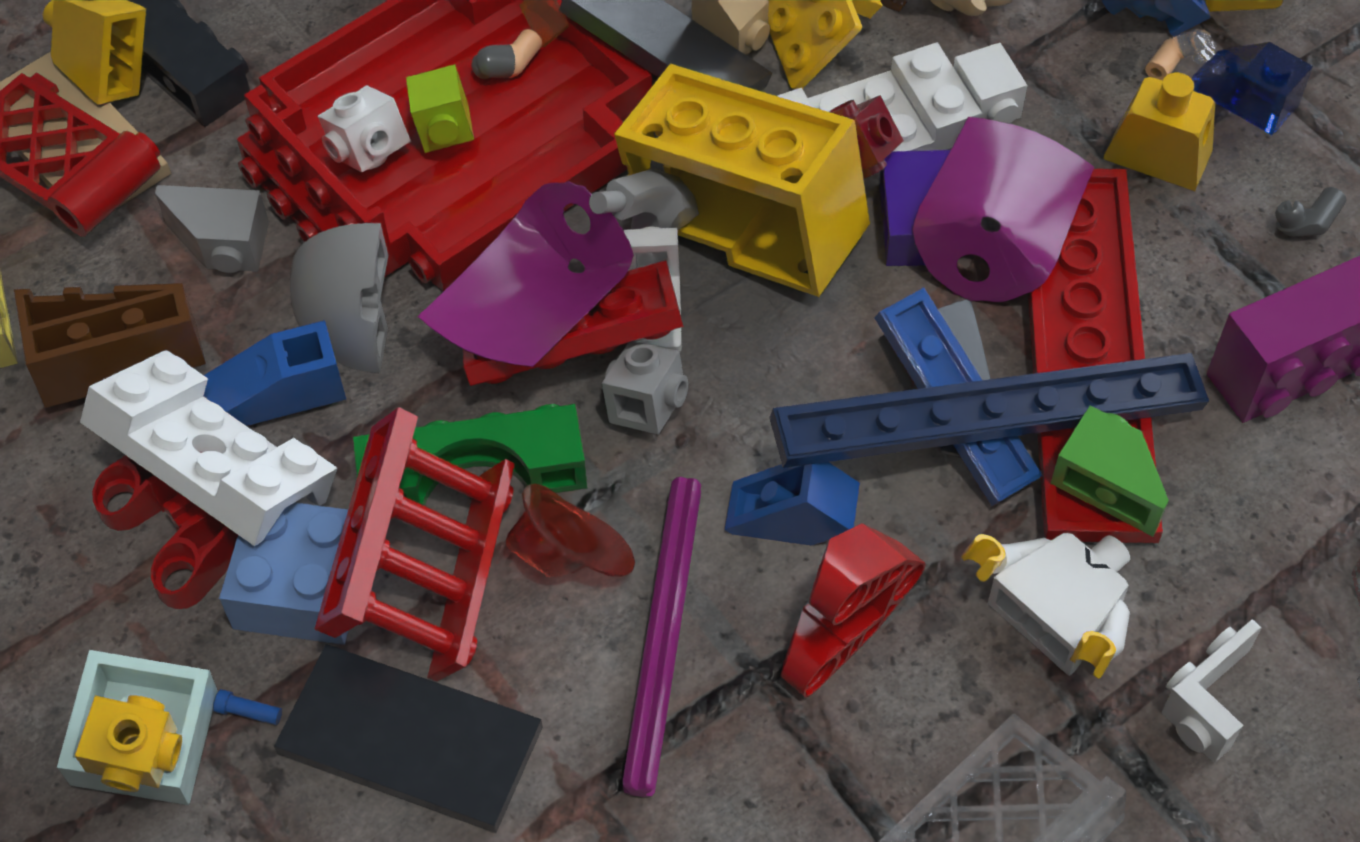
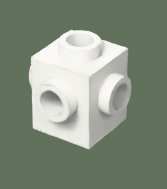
M367 85L357 92L339 97L333 103V107L318 115L325 133L322 137V142L327 153L337 163L343 162L360 172L380 166L386 161L387 156L411 141L394 98Z

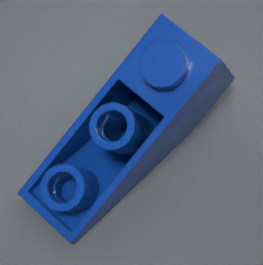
M325 320L270 334L204 375L208 378L203 396L222 407L225 412L246 426L346 400Z

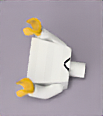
M1063 533L1053 540L1040 538L1011 544H1000L989 535L979 534L961 555L964 561L973 560L981 566L976 572V577L980 581L985 582L992 574H997L993 580L988 604L1068 676L1085 660L1094 665L1096 669L1093 672V676L1099 679L1103 676L1109 663L1123 651L1130 611L1123 600L1129 585L1117 572L1130 561V554L1125 545L1117 538L1107 535L1092 549H1089L1070 533Z

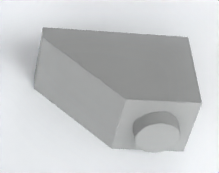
M157 185L155 195L166 225L207 269H217L226 273L259 271L269 224L260 190Z

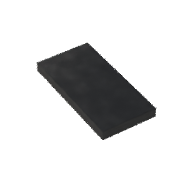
M562 0L559 8L561 13L658 78L670 64L760 91L767 87L772 76L771 71L663 0Z
M325 644L274 748L278 755L497 833L543 725L540 718Z

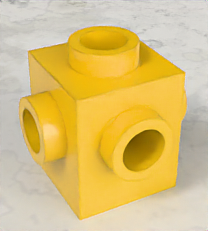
M95 695L75 757L85 772L102 775L101 782L109 787L127 792H138L140 784L159 788L164 771L172 772L177 764L182 746V735L176 734L177 727L170 713L164 711L165 705L154 699L130 695L127 702H122Z

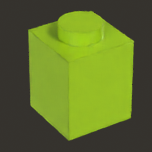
M455 64L406 77L410 111L425 153L474 140L469 105Z

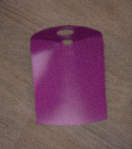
M968 117L932 186L919 206L913 226L914 240L927 269L938 281L949 288L953 294L970 301L1004 302L1034 291L1045 283L1058 261L1070 225L1094 166L1058 142L1035 131L990 119ZM984 217L994 218L1000 223L1001 227L996 232H988L982 228L980 221ZM974 254L983 258L990 268V274L987 279L973 282L964 278L957 268L960 257Z
M570 181L544 184L525 201L515 218L483 253L417 317L445 339L470 353L495 361L533 367L624 278L631 266L634 253L629 239L612 213L596 214L591 210L589 200L592 194L584 186L575 185ZM567 204H577L585 210L591 224L590 230L587 233H577L568 226L563 214L564 207ZM572 259L581 261L585 267L583 273H574L568 269Z

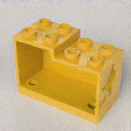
M670 64L614 134L622 164L627 166L628 175L649 170L652 160L664 164L663 167L666 173L680 177L694 194L699 214L690 223L677 230L678 235L725 251L728 265L820 297L870 225L856 125L853 119Z

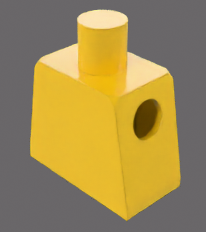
M127 0L50 1L44 8L43 20L52 28L51 58L53 63L98 105L138 96L146 9Z
M1170 73L1164 77L1163 81L1153 77L1144 78L1121 118L1103 159L1196 191L1213 151L1215 101L1209 96L1193 91V80L1183 73Z

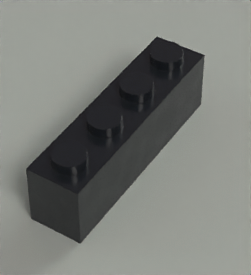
M127 0L146 9L141 71L202 126H208L245 100L244 94L250 91L246 74L249 72L246 61L236 49L231 47L227 50L219 43L214 32L205 22L200 21L196 23L188 16L179 0Z

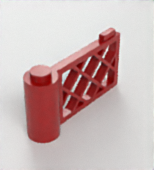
M37 72L30 78L21 73L0 91V177L52 210L75 234L86 237L160 170L161 166L157 159L160 156V151L156 144L144 133L138 132L135 135L132 132L123 131L120 134L57 95L59 92L57 85ZM26 93L34 98V107L10 111L11 106ZM67 118V128L43 132L44 120ZM32 122L31 134L8 137L9 126ZM96 138L103 141L92 151L76 153L77 141ZM66 143L65 155L41 159L42 147ZM30 149L29 161L6 163L7 152ZM64 170V176L48 190L39 185L40 174Z

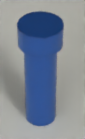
M223 689L218 691L213 704V711L224 715L232 713L273 725H278L282 716V708L234 696L233 692Z

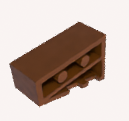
M182 283L114 286L113 293L84 294L81 287H64L63 295L33 296L31 289H14L26 366L45 408L84 398L87 396L89 386L165 350L180 357L192 368L206 364L198 328Z

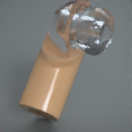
M1194 29L1166 39L1146 65L1145 71L1149 77L1163 81L1164 77L1172 73L1178 63L1189 55L1198 64L1209 61L1217 52V44L1210 39L1211 34L1201 29Z

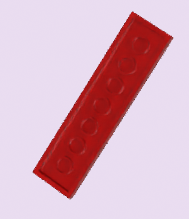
M1093 169L1055 267L1045 283L1028 293L1033 374L1145 359L1126 169ZM1151 417L1127 420L1130 426L1142 431L1156 466ZM1075 428L1037 433L1040 472L1043 475L1040 479L1044 538L1053 540L1063 533H1070L1081 542H1100L1105 536L1110 535L1122 543H1159L1163 533L1162 519L1156 533L1152 537L1050 484L1058 456Z

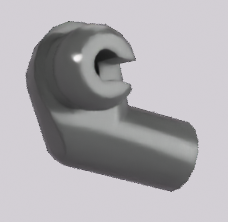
M1327 187L1322 191L1311 208L1304 209L1303 204L1299 201H1295L1292 207L1290 200L1284 201L1275 211L1276 226L1280 232L1288 237L1322 235L1328 231L1347 201L1346 196L1337 188Z

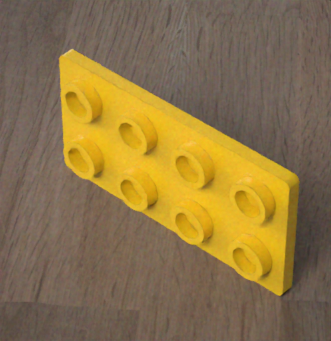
M768 0L770 35L790 87L793 89L802 87L803 89L861 31L862 24L857 14L870 19L883 6L881 0Z

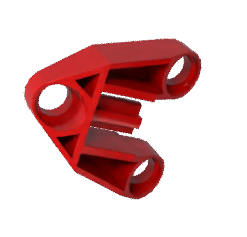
M127 455L101 472L95 481L92 491L93 503L102 522L110 529L117 531L130 530L160 511L166 512L169 515L172 523L179 530L160 549L154 558L151 567V581L160 600L168 607L187 609L196 605L227 572L238 534ZM120 492L133 493L128 503L120 510L115 512L107 510V504L114 495ZM179 569L193 571L187 583L178 590L171 591L165 588V581L172 572Z
M863 523L829 539L816 574L809 603L803 607L792 635L780 677L804 697H809L815 693L877 632L920 579L926 566L925 562L901 542Z

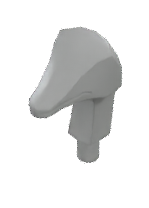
M649 169L613 179L608 183L606 191L593 193L589 200L590 208L596 214L612 213L615 218L621 221L632 217L631 229L654 226L659 228H677L679 230L699 214L694 194L680 177L657 169Z

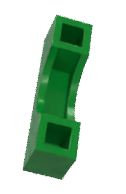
M546 404L537 407L535 410L509 414L492 412L476 419L455 422L438 420L422 427H415L413 439L417 441L418 448L462 469L493 467L504 459L515 463L512 475L525 485L533 497L588 488L585 458L575 404L563 406ZM370 434L353 437L357 477ZM406 468L403 471L399 488L403 489L404 497L425 506L429 495L439 482Z

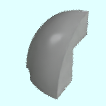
M381 223L351 224L318 233L304 242L293 257L290 271V296L299 327L325 320L336 362L353 369L380 373L388 331L380 300L388 260V251Z

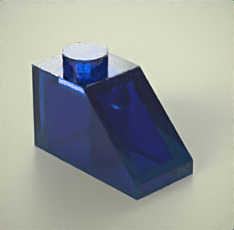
M1264 42L1216 51L1191 79L1194 82V90L1196 92L1211 97L1215 103L1273 136L1299 106L1313 66L1271 42Z

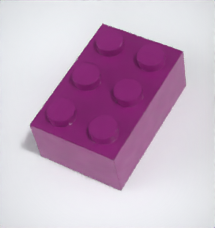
M1360 256L1229 313L1206 374L1242 423L1262 414L1266 418L1272 417L1283 411L1291 401L1306 394H1309L1311 397L1318 396L1330 389L1337 380L1352 373L1360 376Z

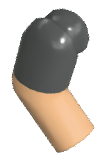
M526 29L520 33L513 44L483 47L472 59V70L477 77L484 80L490 78H514L525 69L542 47V39L535 31Z

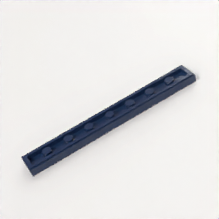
M1192 353L776 407L772 409L769 418L782 467L788 468L1076 428L1090 405L1105 413L1116 414L1127 421L1203 410L1208 404L1209 398Z

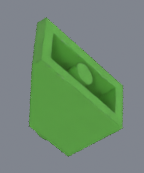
M1090 405L1060 452L1050 484L1153 537L1159 527L1169 500L1143 433L1130 426L1122 417L1113 413H1105Z

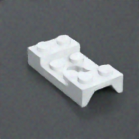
M938 42L892 57L890 71L807 98L802 87L777 95L778 97L827 112L849 100H854L856 105L881 95L904 140L893 151L948 150L953 147L967 118H982L983 114Z
M167 350L89 386L80 423L253 546L258 545L264 540L286 507L304 496L318 506L326 503L337 471L336 466L318 455L311 447L302 444L295 438L278 447L274 446L264 436L254 432L225 412L222 407L205 398L203 395L208 378L190 367L183 359Z

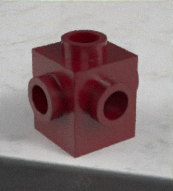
M881 95L856 105L854 100H849L829 111L830 113L855 120L863 179L884 169L887 166L885 158L904 141Z

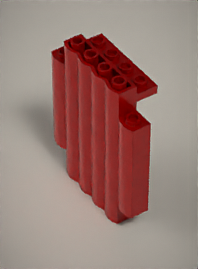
M387 0L259 77L261 85L244 94L250 117L245 119L249 131L236 138L243 159L238 162V166L246 181L253 188L261 186L268 192V201L281 219L285 220L290 217L297 224L296 229L303 242H306L318 233L339 226L381 223L388 251L384 277L409 262L413 272L423 283L431 281L442 291H445L515 218L525 201L544 184L570 181L575 185L584 186L592 193L627 170V166L622 164L614 134L652 87V74L561 13L559 8L562 0ZM526 29L535 31L542 39V47L525 69L514 78H490L484 80L477 77L472 70V59L483 47L513 44L520 33ZM455 64L469 105L474 140L425 153L411 115L406 77ZM367 85L394 98L411 141L387 156L386 161L380 166L360 172L343 162L337 163L327 153L322 142V137L325 133L318 115L333 107V103L339 97L357 92ZM567 204L564 207V211L573 206L574 204Z

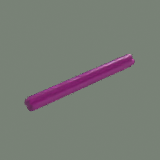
M680 476L671 482L622 782L624 792L631 796L651 797L656 789L701 498V483L695 478Z

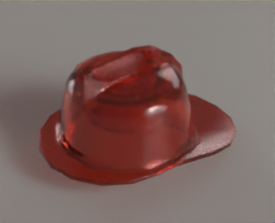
M534 483L525 487L522 493L525 510L506 537L505 543L511 551L542 574L552 578H560L575 573L584 567L610 577H624L632 573L636 563L633 551L625 539L610 525L567 502L545 486Z

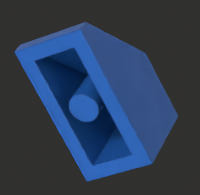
M830 462L783 468L782 464L733 481L725 530L732 535L810 546L827 541L854 527L860 483Z

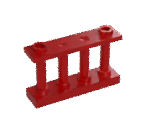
M398 407L371 428L314 630L337 638L355 626L363 624L365 621L434 650L427 678L439 681L465 668L475 654L477 648V638L474 636L502 515L507 510L513 497L514 490L510 482L515 463L504 459L483 474L477 476L417 447V441L413 439L418 416ZM409 468L471 497L472 500L466 524L404 497L403 489L399 488L403 471ZM394 517L460 547L453 575L391 548L390 541L386 539L390 520ZM379 569L385 570L447 598L440 627L377 600L375 592L371 591L376 571Z

